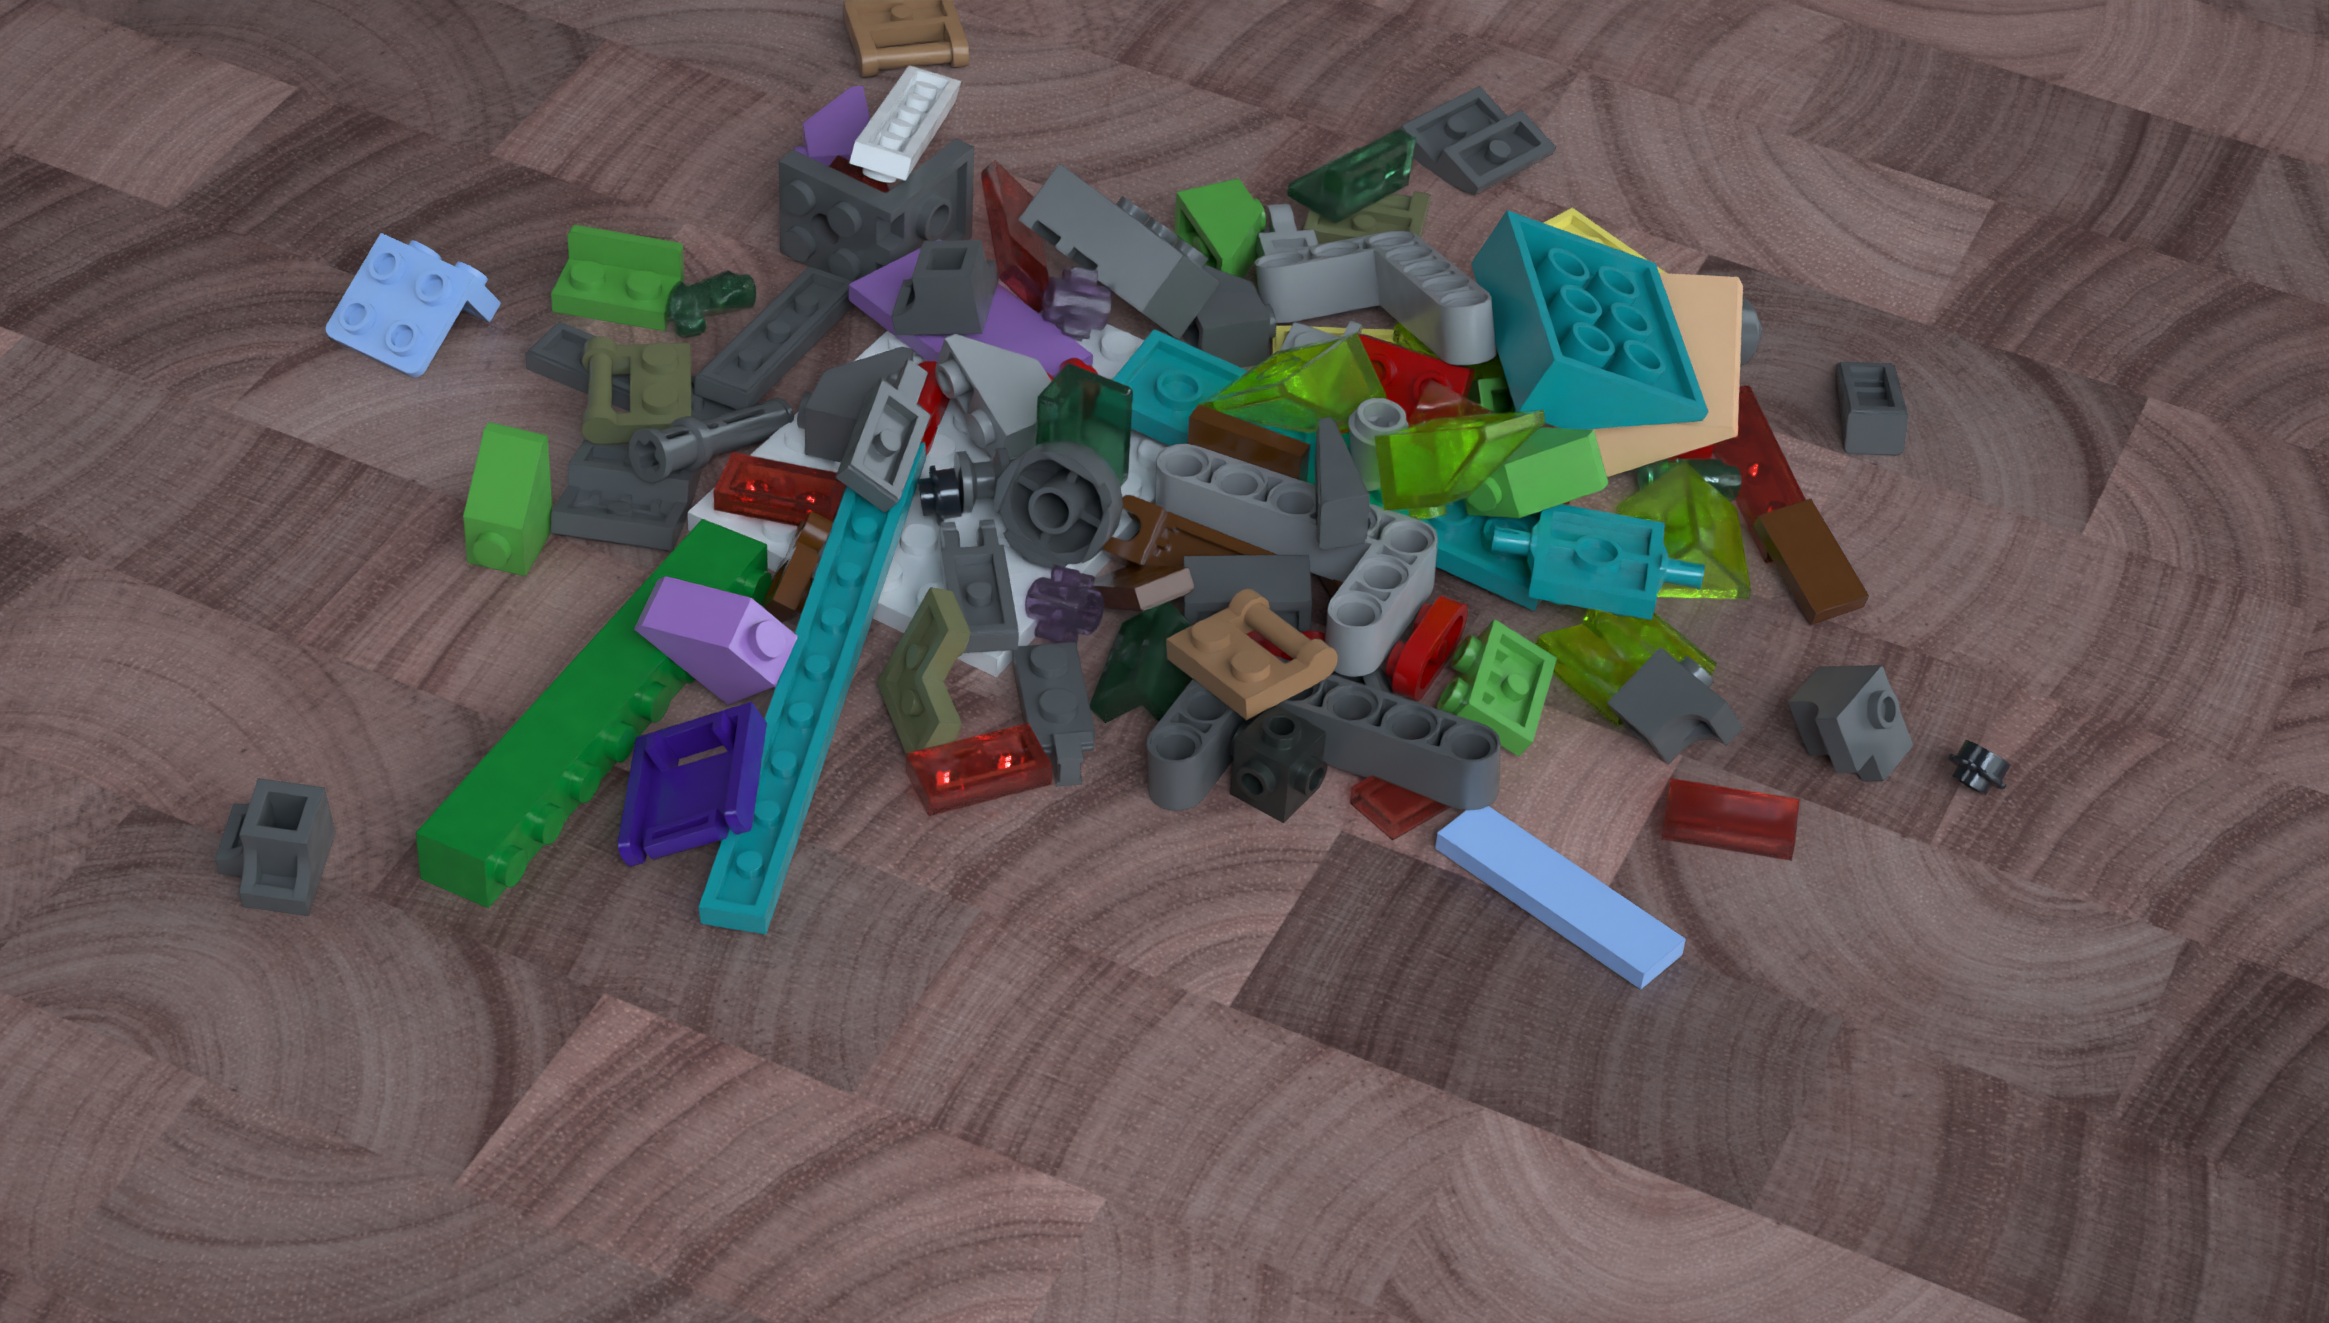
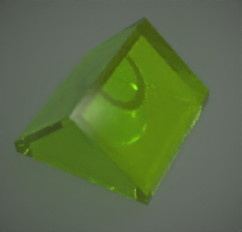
M1686 461L1617 505L1616 514L1665 523L1663 543L1668 552V558L1705 564L1700 590L1663 583V587L1657 593V597L1750 599L1751 585L1737 508Z

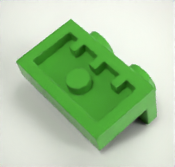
M573 225L567 235L569 259L551 293L552 312L665 331L685 289L683 245L679 242Z
M1494 619L1477 638L1470 634L1458 646L1450 663V667L1455 669L1456 673L1441 694L1437 703V709L1492 728L1499 735L1501 746L1520 756L1533 743L1557 657Z

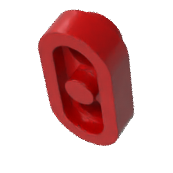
M1441 595L1433 605L1425 603L1421 607L1416 617L1411 637L1407 642L1398 641L1387 662L1386 676L1392 678V691L1415 701H1420L1424 697L1460 642L1468 616L1467 604Z

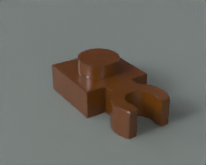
M813 511L809 512L805 521H800L790 542L789 550L785 558L779 563L761 603V606L781 623L794 612L802 614L814 580L811 575L820 557L818 553L833 525L832 521Z

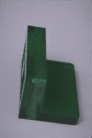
M1398 128L1288 184L1287 196L1336 224L1409 185L1416 137Z
M1068 363L1037 397L1036 446L1046 441L1070 440L1090 447L1109 462L1119 479L1121 487L1128 479L1133 390L1129 386Z
M1169 601L1122 622L1089 704L1093 712L1104 723L1141 705L1159 722L1193 678L1167 659L1166 638L1192 626Z

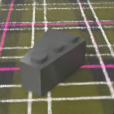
M1060 163L1018 219L1177 339H1180L1221 283L1202 269L1208 258L1181 238L1178 240L1179 237L1153 217H1150V215L1124 196L1119 199L1117 204H1114Z

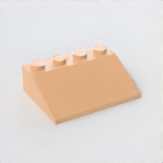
M1659 273L1709 413L1703 421L1587 429L1594 430L1607 477L1738 436L1743 285L1739 277ZM1547 423L1541 424V427L1558 428Z

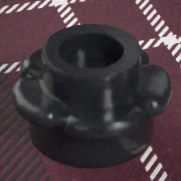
M935 465L930 466L929 478L918 479L923 516L935 515L937 524L940 526L944 519L962 517L955 469L936 470Z
M1965 740L1957 755L1949 754V761L1957 766L1952 777L1967 787L1986 796L1991 786L2000 790L2005 789L2007 786L2002 780L2011 764L1974 742Z

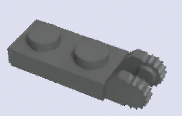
M994 519L979 520L977 546L960 547V536L955 522H941L940 568L943 587L945 590L953 591L971 632L964 653L1018 650V623L1004 545H999Z

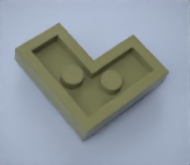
M930 587L878 678L877 685L912 770L935 773L948 749L956 743L962 727L959 714L953 705L944 680L956 659L966 650L971 632L953 591Z

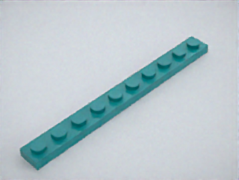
M925 442L920 443L900 500L885 513L846 486L795 634L798 636L779 677L764 719L767 722L752 829L749 832L736 835L729 828L728 837L722 839L699 904L700 924L767 934L918 485V479H920L926 461Z

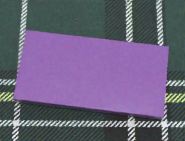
M921 248L849 284L850 302L913 349L926 361H938L944 339L951 336V334L896 335L891 317L903 280L912 278ZM999 283L996 287L983 333L964 335V337L1037 359L1044 370L1053 378L1059 376L1061 363L1073 357L1079 358L1086 365H1093V354Z

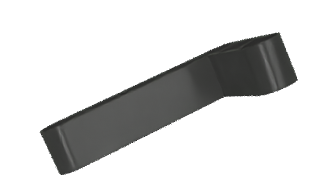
M1277 657L1285 664L1290 662V660ZM1332 674L1325 680L1277 704V706L1308 720L1313 725L1326 731L1323 760L1327 762V765L1458 809L1479 810L1490 806L1497 799L1500 781L1501 742L1499 735L1492 728L1482 723ZM1192 679L1151 731L1146 741L1149 797L1154 804L1163 809L1173 811L1187 810L1197 806L1204 800L1232 763L1233 756L1230 754V745L1239 727L1246 721L1253 722L1260 714L1248 720L1244 719Z

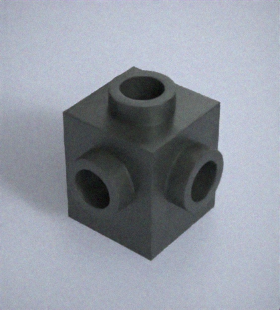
M1277 705L1262 712L1253 722H1244L1235 733L1230 745V754L1233 756L1230 795L1284 824L1320 788L1325 778L1327 762L1323 758L1326 731Z

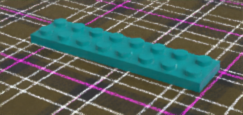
M1155 329L1099 396L1096 413L1169 446L1188 443L1189 416L1198 404L1310 444L1307 483L1315 485L1316 430L1318 429L1319 419L1331 417L1332 421H1335L1350 453V416ZM1405 441L1387 473L1385 484L1380 489L1368 491L1369 503L1431 525L1438 537L1436 567L1535 611L1541 600L1528 597L1531 570L1527 563V557L1497 551L1492 552L1490 550L1495 525L1532 533L1533 527L1539 522L1541 511L1522 518L1468 515L1453 462Z

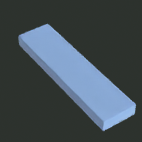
M1490 806L1479 810H1466L1437 832L1436 850L1640 990L1683 955L1686 940L1684 937Z

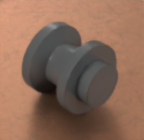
M995 448L991 461L976 463L971 461L966 451L955 452L954 469L960 497L961 514L971 513L976 500L994 498L999 477L1014 460L1009 458L1006 448Z

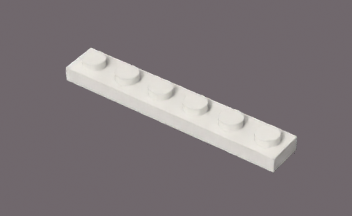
M909 65L856 139L850 164L863 167L862 172L864 175L878 181L896 182L897 178L906 180L955 104L961 81Z

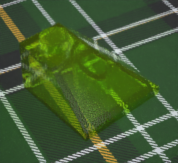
M1355 332L1277 351L1200 405L1249 423L1306 433L1316 432L1319 419L1331 417L1332 421H1335L1340 433L1344 434L1349 432L1350 415L1358 409L1362 402L1371 398L1386 399L1387 396L1358 333Z
M1544 410L1434 418L1374 436L1384 511L1408 509L1409 517L1415 519L1446 515V504L1469 497L1545 423Z

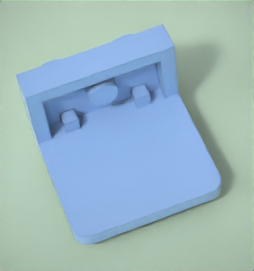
M380 233L328 321L326 333L335 342L405 375L416 378L425 373L461 310L490 323L501 302L485 287L488 278L475 268L459 261L453 266L442 261L440 255L419 242L411 240L409 245Z

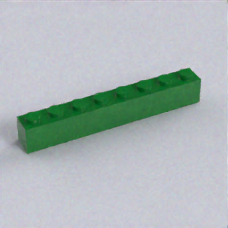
M701 519L416 831L420 879L486 908H489L507 887H514L522 878L527 864L544 845H550L557 839L564 822L581 803L585 804L593 798L600 781L617 762L622 763L628 758L634 748L636 737L640 736L652 722H659L664 717L671 700L686 683L691 684L696 680L634 630L657 580L667 576L750 597L761 605L772 582L771 573L768 572L767 544Z

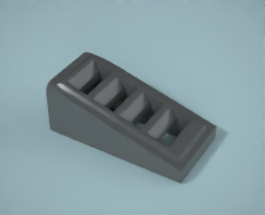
M1868 362L1836 363L1835 374L1841 429L1846 452L1849 454L1900 455L1905 447L1908 413L1895 365L1892 363Z
M1331 417L1319 419L1318 429L1316 430V534L1319 547L1322 550L1365 544L1368 532L1369 493L1341 433Z

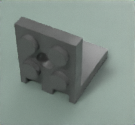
M955 138L912 172L906 180H902L887 193L792 150L779 160L780 253L806 266L856 281L921 248L923 241L972 239L974 146Z

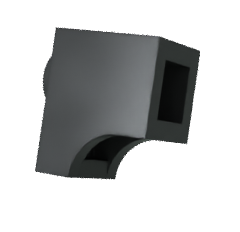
M981 240L923 241L912 278L903 280L891 316L896 335L958 334L964 336L967 334L983 333L999 276L995 260H986Z
M1661 647L1607 702L1623 726L1668 765L1684 748L1694 742L1714 740L1727 746L1744 728L1728 703L1709 688L1714 681L1700 665L1688 656H1685L1678 662Z
M1883 665L1818 667L1788 701L1808 754L1829 755L1836 773H1858L1862 781H1884L1914 746L1900 712L1897 696L1892 691Z
M258 778L250 803H233L215 862L219 874L242 877L239 896L243 907L302 916L310 915L336 833L325 787Z

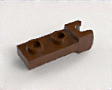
M1133 495L1122 497L1123 509L1127 511L1132 520L1141 524L1140 532L1133 539L1126 541L1111 537L1102 549L1104 555L1109 559L1125 566L1155 565L1184 567V556L1278 555L1169 511L1167 512L1163 507Z

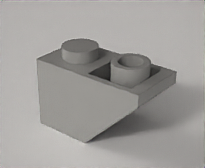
M953 334L944 339L935 367L936 379L945 396L949 399L954 398L966 416L968 432L978 447H985L991 458L995 448H1006L1011 459L1039 444L1058 438L1069 408L1037 359L958 334Z

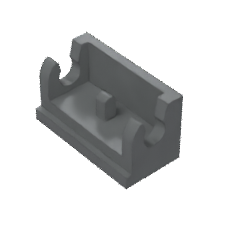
M1309 555L1184 556V567H1189L1195 587L1191 590V593L1184 595V629L1228 608L1231 600L1238 592L1249 588L1255 590L1268 600L1269 609L1299 632L1311 631L1312 597Z

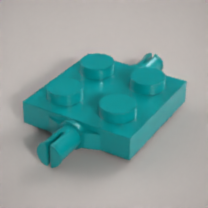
M1565 504L1542 510L1539 522L1533 527L1532 533L1495 525L1490 550L1492 552L1497 551L1527 557V563L1531 570L1529 598L1546 600L1558 605H1572L1610 612L1617 616H1631L1648 620L1653 618L1657 593L1663 587V583L1700 590L1705 570L1704 563L1698 564L1668 558V552L1663 543L1665 523Z

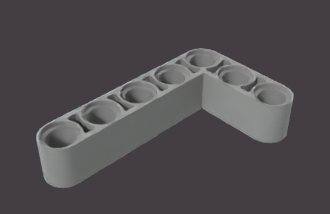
M1389 231L1276 252L1264 255L1255 261L1259 296L1264 305H1271L1276 323L1295 322L1380 305L1448 364H1479L1489 361L1496 356L1490 293L1413 232Z
M1175 444L1166 447L1157 456L1156 505L1163 507L1167 512L1169 511L1278 555H1309L1311 573L1343 582L1330 600L1327 608L1325 643L1337 652L1338 661L1334 669L1335 672L1350 677L1365 676L1373 673L1382 664L1431 595L1434 588L1438 544L1437 533L1431 525L1369 503L1368 532L1365 544L1322 550L1319 547L1316 534L1315 485L1196 445Z

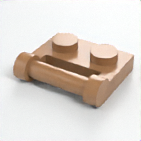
M953 0L843 1V19L856 54L860 77L878 76L879 70L903 68L909 65L922 66L949 63L951 68L969 65L968 42Z
M1249 588L1238 592L1231 600L1228 608L1166 638L1167 659L1246 720L1325 680L1334 671L1338 661L1337 652L1321 639L1310 640L1269 609L1268 600L1255 590ZM1253 630L1257 631L1293 658V660L1286 664L1246 634Z

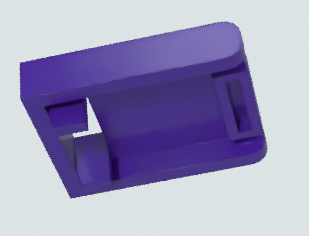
M752 701L636 737L618 837L620 856L628 866L632 867L644 863L647 854L651 859L656 860L726 839L729 828L736 835L751 831L767 722ZM720 746H724L727 752L678 766L679 759Z

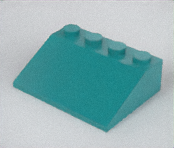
M1506 210L1471 262L1477 284L1491 295L1496 348L1516 413L1535 424L1547 423L1566 429H1600L1703 421L1709 411L1656 263Z

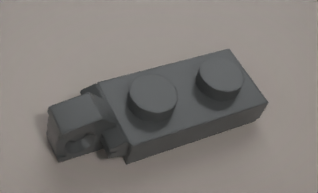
M910 359L906 360L904 366L893 374L891 372L886 380L881 377L868 391L835 478L884 513L901 498L931 416L922 406L917 404L928 372Z
M1076 642L1018 646V650H1013L1012 663L1030 754H1050L1056 787L1082 785L1081 764L1084 759L1083 751L1094 750L1095 728Z

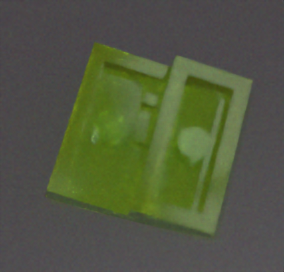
M1588 608L1582 624L1540 634L1536 642L1537 646L1557 657L1553 673L1616 727L1623 724L1607 702L1660 647L1678 662L1685 656L1690 657L1710 676L1717 665L1714 660L1655 612L1653 613L1652 620L1631 616H1617L1610 612Z

